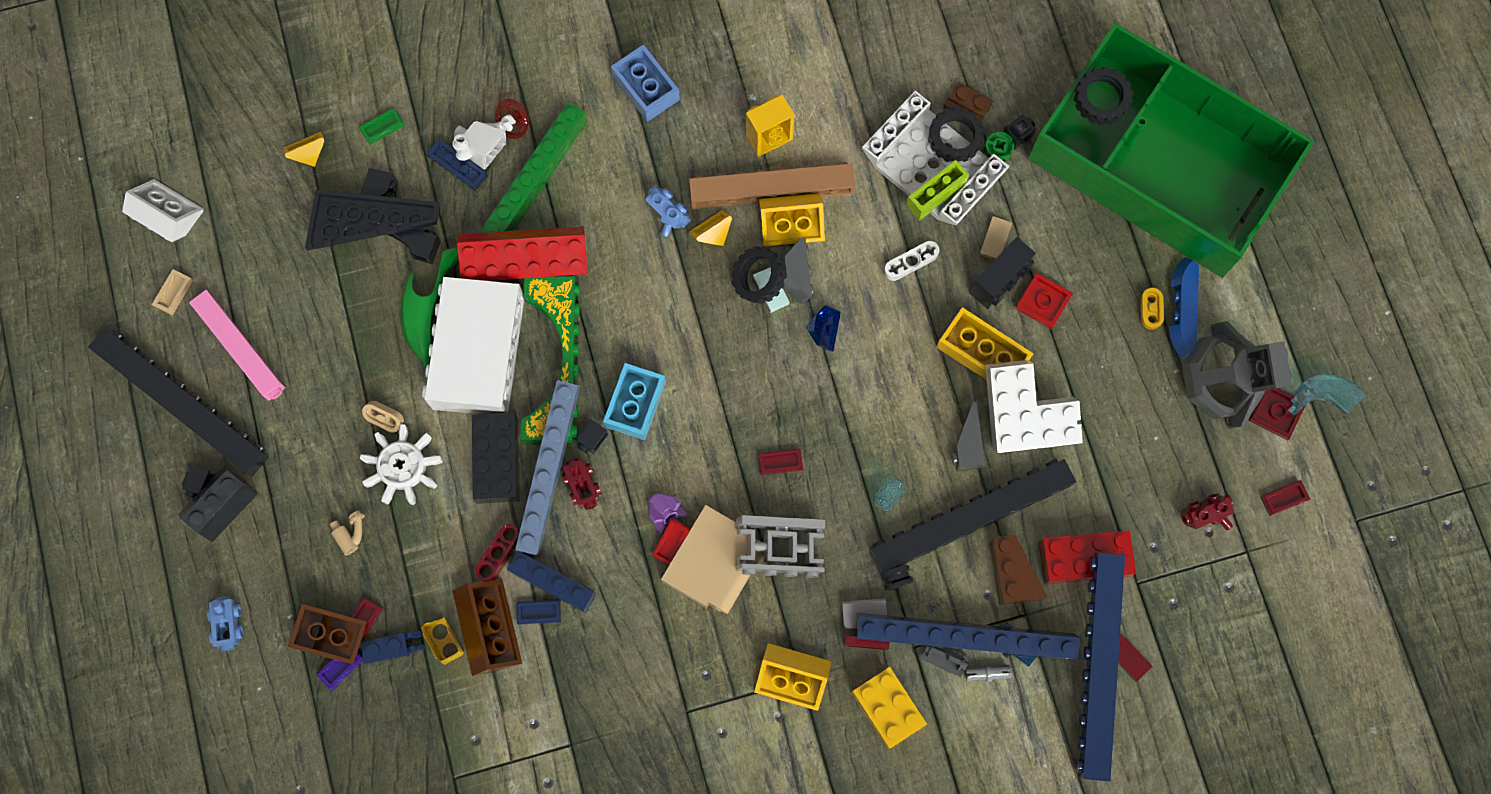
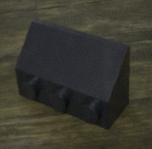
M224 466L178 515L195 532L213 542L258 493Z

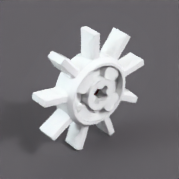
M400 424L399 440L397 442L389 444L383 435L378 432L374 434L377 442L383 447L378 457L369 454L360 456L363 462L375 464L377 469L375 475L368 477L362 482L363 485L369 488L380 481L386 483L387 488L382 495L381 501L387 505L392 500L396 489L405 490L407 501L411 505L416 504V497L412 487L422 482L427 487L435 489L437 484L431 478L424 475L426 466L443 463L441 456L424 457L421 452L431 441L430 435L424 434L413 445L407 442L408 428L403 424ZM400 462H403V463H404V464L402 465V466H403L402 469H399V467H400V464H399V463H400Z

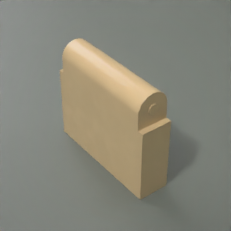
M705 505L663 575L662 583L705 608L710 605L728 615L750 575H743L742 571H736V566L738 565L737 557L740 555L747 556V536L737 535L738 527H736L735 521ZM755 550V561L746 562V564H757L764 551Z

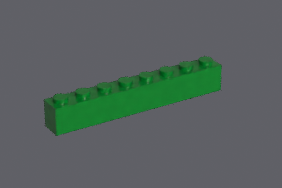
M569 102L565 105L479 233L514 231L586 125L585 111Z

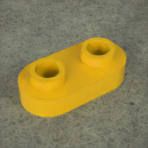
M1148 288L1141 295L1140 299L1141 322L1145 328L1155 330L1164 321L1163 294L1156 288ZM1148 298H1152L1154 303H1150ZM1152 317L1155 322L1151 323L1148 318Z

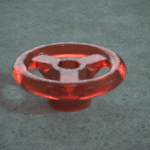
M505 99L496 108L495 121L496 123L501 121V112L505 107L507 115H511L516 121L512 126H522L517 133H511L506 130V137L519 139L527 132L529 125L528 114L523 105L517 100Z

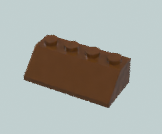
M503 580L467 583L453 590L472 676L492 673L522 664Z

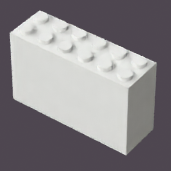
M443 277V283L439 284L438 288L440 303L436 304L435 307L437 322L432 327L434 342L429 347L431 361L430 365L426 367V377H428L427 385L423 387L422 396L433 410L471 414L509 413L525 300L519 284Z

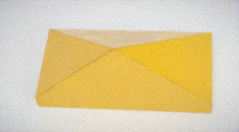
M320 131L283 147L286 158L315 167L324 143L322 132Z
M721 210L690 230L689 234L699 242L724 246L732 218L725 211Z

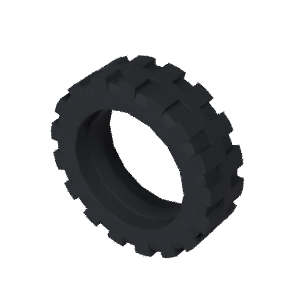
M1106 66L1100 69L1095 67L1092 71H1087L1074 90L1075 95L1073 99L1076 102L1075 107L1077 111L1081 112L1080 115L1083 118L1086 117L1089 119V122H1096L1098 125H1104L1105 123L1109 125L1116 120H1120L1129 109L1133 100L1131 99L1133 90L1130 89V81L1125 79L1126 76L1123 73H1118L1117 69L1113 68L1111 70ZM1098 81L1107 82L1112 85L1120 98L1118 106L1107 111L1096 108L1088 100V86Z
M946 108L942 113L939 112L936 118L932 120L928 141L931 144L930 148L936 152L937 157L944 158L946 162L955 160L958 163L959 161L966 162L970 157L973 158L982 145L984 139V127L981 126L982 121L980 118L977 119V115L974 112H969L967 108ZM947 122H962L972 131L973 140L965 148H950L940 139L939 132L941 127Z
M755 246L753 249L749 248L745 250L744 254L739 255V260L734 263L733 267L735 268L731 273V277H733L732 285L736 288L735 292L741 298L753 303L764 304L765 301L770 302L774 296L777 297L780 294L779 291L785 285L783 282L787 278V273H785L786 265L782 262L783 258L777 255L778 253L765 247ZM767 259L771 266L769 281L759 291H751L747 284L749 269L758 260Z

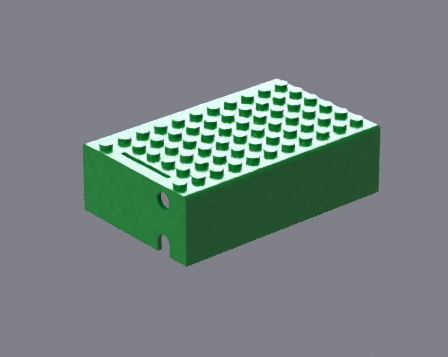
M1114 23L1040 132L1028 160L1223 278L1242 258L1251 244L1253 236L1263 225L1315 141L1117 23ZM1106 66L1111 70L1113 68L1117 69L1118 73H1123L1126 76L1125 79L1130 81V89L1133 90V96L1131 97L1133 100L1129 109L1120 120H1116L1109 125L1108 123L1098 125L1096 122H1089V119L1086 117L1083 118L1080 115L1081 112L1077 111L1075 107L1076 102L1073 99L1075 95L1074 90L1080 79L1087 71H1092L1095 67L1100 69ZM1093 82L1087 88L1088 100L1096 108L1107 111L1118 106L1120 100L1118 92L1107 82ZM1261 189L1264 192L1231 241L1228 239L1258 190Z

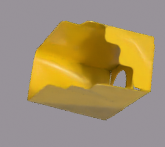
M445 616L431 623H426L421 627L422 634L433 654L442 664L446 665L465 654ZM438 624L445 625L448 630L447 636L441 640L433 636V628ZM448 643L455 644L458 652L446 658L443 655L444 646Z

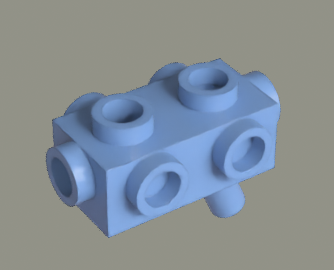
M655 185L649 190V196L645 200L661 215L660 220L664 223L661 235L669 237L672 227L684 228L691 221L690 215L687 213L688 209L682 203H677L672 199L673 194L668 189H662Z
M229 596L218 597L216 600L209 602V609H207V618L211 622L209 640L214 647H221V651L235 649L234 645L240 644V639L244 637L243 627L238 624V617L242 615L241 606L236 604V601L230 599ZM228 631L230 633V639H226L225 636Z

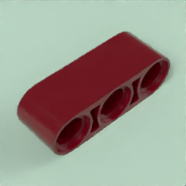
M503 525L478 562L475 574L481 581L495 580L516 549L520 531L515 525ZM514 530L516 532L515 537L512 540H506V533ZM498 548L503 549V556L498 559L494 558V551ZM485 567H491L492 569L488 577H482V570Z

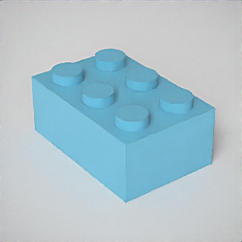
M625 363L603 421L605 428L646 440L666 384L665 376Z

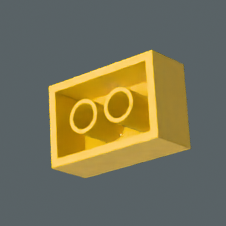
M783 94L778 97L773 96L766 103L760 106H753L746 112V139L757 158L793 140L795 115Z
M890 667L851 692L887 750L927 725Z

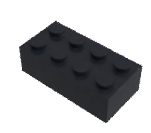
M515 413L472 415L473 500L477 504L520 501L518 417Z

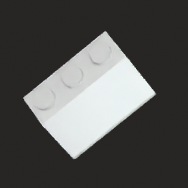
M153 179L126 191L122 212L161 235L166 240L174 242L186 236L203 213V208Z

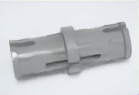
M987 664L985 667H966L965 673H975V675L966 676V681L986 680V682H992V679H1011V673H1002V671H1011L1010 664L1003 666H990V664Z

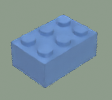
M644 44L610 66L613 79L647 122L680 100L679 89Z

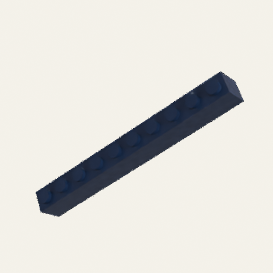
M1094 553V557L1090 558V570L1093 571L1092 579L1088 583L1091 602L1087 603V615H1090L1089 624H1086L1085 627L1088 646L1084 647V660H1087L1086 669H1083L1082 672L1085 691L1081 692V705H1084L1083 714H1080L1079 717L1082 736L1078 737V750H1081L1080 759H1077L1076 772L1079 773L1082 779L1111 782L1125 555Z
M857 613L855 636L857 639L1078 660L1080 637L1074 633Z

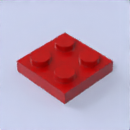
M1036 273L1015 309L1052 330L1073 293Z

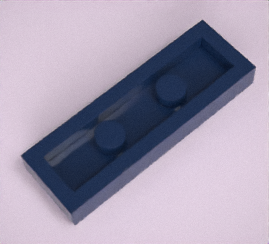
M439 139L427 152V156L476 191L487 178V173L470 160H459L456 157V150Z

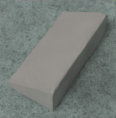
M886 598L842 602L844 628H856L857 613L887 615Z

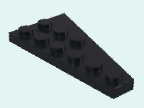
M315 190L305 249L309 251L437 225L440 203Z

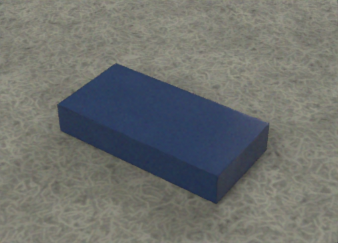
M560 600L517 602V625L561 623Z

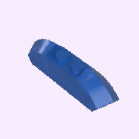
M1186 257L1177 265L1171 279V287L1176 290L1173 294V303H1176V310L1173 311L1172 322L1175 325L1169 326L1172 344L1181 358L1190 353L1197 343L1199 265L1194 260Z

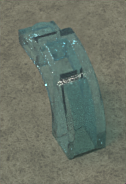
M1331 374L1317 375L1307 379L1294 392L1297 395L1291 400L1294 404L1288 411L1295 416L1309 402L1324 400L1333 404L1344 415H1347L1367 393L1352 381L1341 376Z

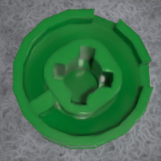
M1004 132L992 133L984 146V154L986 156L989 155L988 158L995 154L1002 161L1005 159L1004 162L1010 159L1014 150L1011 136Z

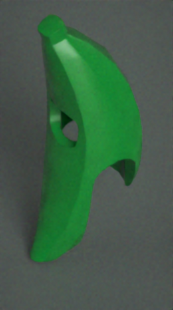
M450 248L442 252L433 293L429 296L421 297L414 293L412 289L414 270L409 272L403 286L399 310L401 330L409 348L422 361L423 368L430 365L431 357H429L433 327L431 320L436 304H439L440 296L438 295L439 284L443 283V277H449V274L459 260L457 248Z

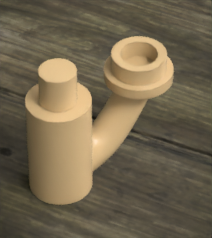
M356 511L348 517L350 519L349 523L351 525L354 524V534L352 537L346 527L340 526L337 520L330 524L333 530L331 534L345 556L356 551L361 541L362 519L365 515L360 511Z

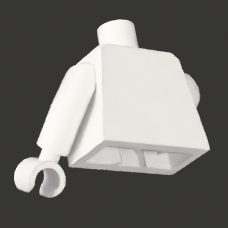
M506 115L497 123L475 121L468 129L458 126L455 129L453 147L457 152L456 157L462 161L470 159L485 170L506 145L505 131H511L513 129L512 124H515L516 121L511 115Z

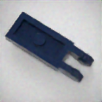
M422 631L407 634L401 633L361 642L364 664L408 656L409 653L425 650L424 644H416L410 647L407 644L409 639L422 637Z

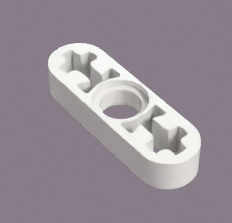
M927 241L890 260L884 269L885 277L891 281H896L931 263L938 257L939 246L933 241ZM926 248L934 250L932 255L927 253L921 259V255L926 252ZM914 256L918 263L910 266L906 263V258ZM900 261H902L903 267L898 269L897 274H895L894 272H889L891 266L894 269L898 268L901 264Z

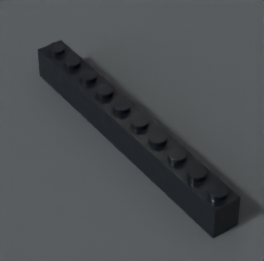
M104 328L88 348L242 471L253 477L269 458L263 453L266 449L257 442L254 444L248 441L250 436L241 429L236 432L231 428L234 425L226 417L220 419L216 416L218 411L209 404L206 407L200 403L202 398L193 391L190 394L185 391L186 386L176 379L173 382L169 378L171 374L162 367L159 369L154 367L153 365L156 362L146 354L143 357L139 355L140 349L131 342L128 345L122 341L125 337L116 330L111 333Z
M1057 459L1046 463V468L1040 471L1038 468L1027 472V477L1025 478L1015 477L1007 482L1008 485L1003 488L999 485L988 491L989 494L984 497L979 494L969 499L970 503L967 505L957 504L950 508L951 512L945 515L941 512L932 516V521L926 524L921 521L911 526L912 530L905 533L902 530L892 535L893 539L887 542L883 539L874 543V548L870 550V554L880 574L907 564L1073 486L1076 480L1065 459L1059 462Z

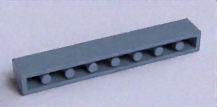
M556 381L515 549L517 551L538 555L541 552L581 388L579 385Z

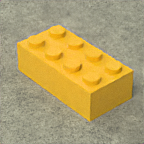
M963 307L936 347L985 380H987L985 365L1030 360L1034 354Z

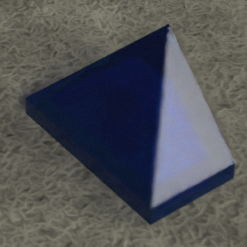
M824 305L805 327L816 345L833 352L841 312L828 305Z

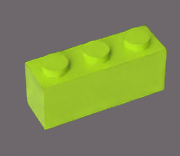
M957 160L953 161L909 195L906 206L920 221L959 191L967 183L969 174Z

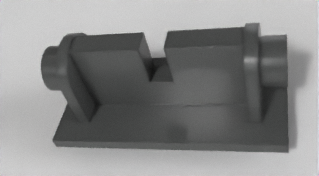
M926 645L920 659L961 677L968 665L969 657L948 647Z

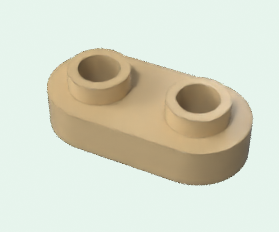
M377 401L368 402L362 409L363 416L368 422L389 432H397L400 424H404L403 416L398 411Z

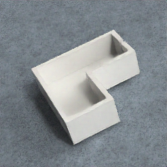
M1022 360L985 365L992 448L997 453L1083 443L1081 424L1077 422V420H1081L1079 400L1074 397L1036 401L1034 366L1032 362Z

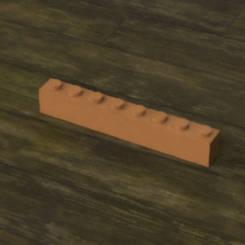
M839 162L830 166L819 164L808 168L806 166H798L795 169L777 168L775 171L757 170L754 173L736 172L734 175L720 173L712 177L699 175L689 179L692 209L759 203V199L817 193H820L821 197L854 194L855 192L853 163L847 164L846 162Z

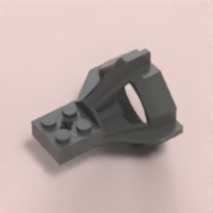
M1228 321L1212 324L1210 326L1212 336L1200 338L1182 364L1187 399L1213 419L1226 417L1228 428L1246 426L1251 413L1266 390L1292 386V373L1289 370L1288 351L1285 347V341L1255 346L1237 332ZM1223 342L1234 348L1235 358L1231 362V366L1203 371L1206 356L1214 346ZM1234 381L1241 389L1242 399L1234 408L1224 406L1210 395L1205 385Z

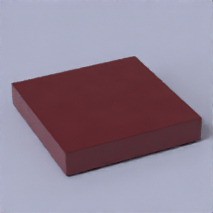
M1279 388L1266 390L1249 421L1285 440H1289L1307 403Z

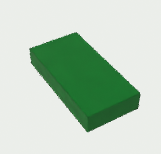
M393 107L359 126V129L370 146L405 125Z

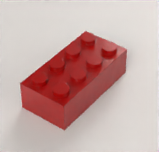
M1130 530L1050 537L1039 541L1045 585L1089 581L1092 579L1093 573L1090 570V558L1094 557V553L1125 555L1124 578L1137 574Z

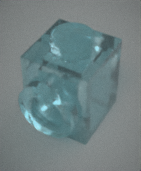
M888 477L876 493L873 502L885 512L892 511L906 491L903 488L904 484L896 478L892 480Z

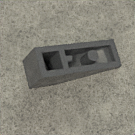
M977 402L972 403L969 408L954 453L951 455L953 466L956 465L957 471L983 469L985 466Z

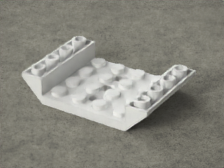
M917 91L910 95L862 147L875 169L908 196L953 162L944 161V158L937 157L936 152L931 150V144L928 141L929 129L936 115L929 110L931 103ZM944 124L939 132L940 139L948 147L961 149L970 145V142L949 125ZM979 150L968 161H959V164L969 174L967 183L930 212V214L937 220L957 225L1009 168V165L995 154L988 158ZM936 161L939 167L935 169L930 168L928 162ZM923 175L926 181L919 183L915 180V176Z

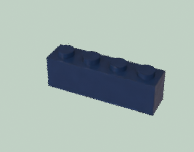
M517 551L507 569L514 576L585 614L596 597L594 591Z

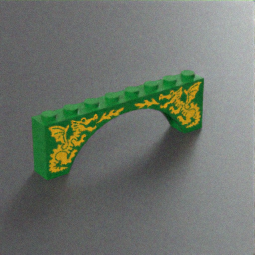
M575 276L524 278V298L526 302L540 310L550 319L561 339L563 360L558 381L575 384V376H579V364L575 363L576 356H579V343H576V336L580 334L579 323H576V316H580V304L576 303L577 296H580V283L576 282ZM554 390L536 411L521 419L520 440L523 445L542 443ZM576 404L567 444H574V438H577L578 425H574L575 417H578V404Z

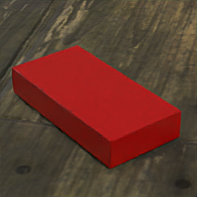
M672 518L652 556L669 566L691 528Z

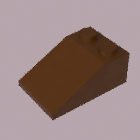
M302 604L288 647L354 665L367 622Z

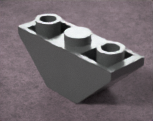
M804 237L800 238L782 257V262L786 265L785 273H787V278L783 282L785 283L784 288L799 303H805L813 294V286L810 283L811 267L808 264L809 248Z

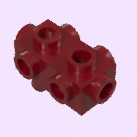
M578 458L568 461L566 466L563 467L565 473L561 474L565 485L571 486L573 493L569 495L574 506L578 504L580 509L585 508V510L596 507V502L600 501L598 495H601L602 492L598 483L593 484L590 476L594 475L590 464H585L583 459L578 460ZM589 492L590 497L584 499L583 493Z
M1219 493L1211 494L1204 501L1192 502L1185 509L1181 510L1182 522L1187 527L1194 529L1210 523H1220L1225 530H1230L1233 524L1226 516L1234 514L1232 508L1233 501L1228 494L1224 496Z

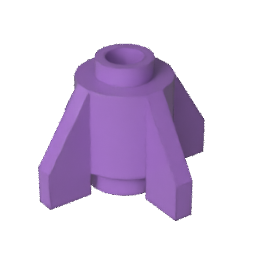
M664 493L652 495L647 504L649 518L655 523V527L660 534L665 532L672 518H684L687 516L684 509L679 506L681 502L678 498Z

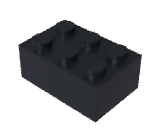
M1016 237L975 280L970 294L987 309L992 305L996 307L1004 298L1007 291L1010 292L1017 285L1020 277H1025L1031 270L1030 267L1034 264L1033 258L1036 253Z

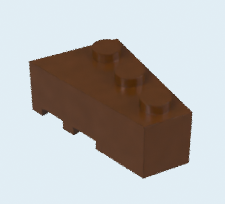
M1016 536L993 537L990 540L999 605L1042 601L1047 598Z

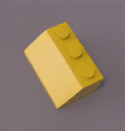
M820 193L759 199L764 247L795 244L802 237L806 238V243L825 241L823 201Z
M768 643L754 693L818 711L832 661Z

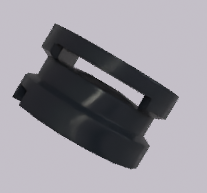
M909 565L899 566L880 574L881 580L885 582V591L898 589L914 582L913 576L909 574Z

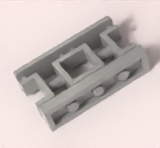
M741 515L736 518L737 535L747 536V556L740 555L737 557L738 565L736 566V571H742L743 575H755V572H763L764 576H776L777 572L784 573L785 577H796L797 573L805 574L806 578H817L818 574L825 572V568L822 567L824 559H814L813 540L824 538L822 530L825 529V520ZM746 528L773 529V531L768 530L764 532V542H755V530ZM788 530L814 531V533L805 534V544H797V532H788ZM772 537L789 538V558L772 557ZM755 550L764 551V563H773V565L746 564V562L755 561ZM797 553H805V565H814V567L788 566V564L797 563Z

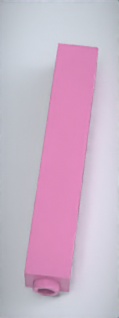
M205 290L189 302L261 395L268 401L279 397L282 394V390L286 387L213 295Z

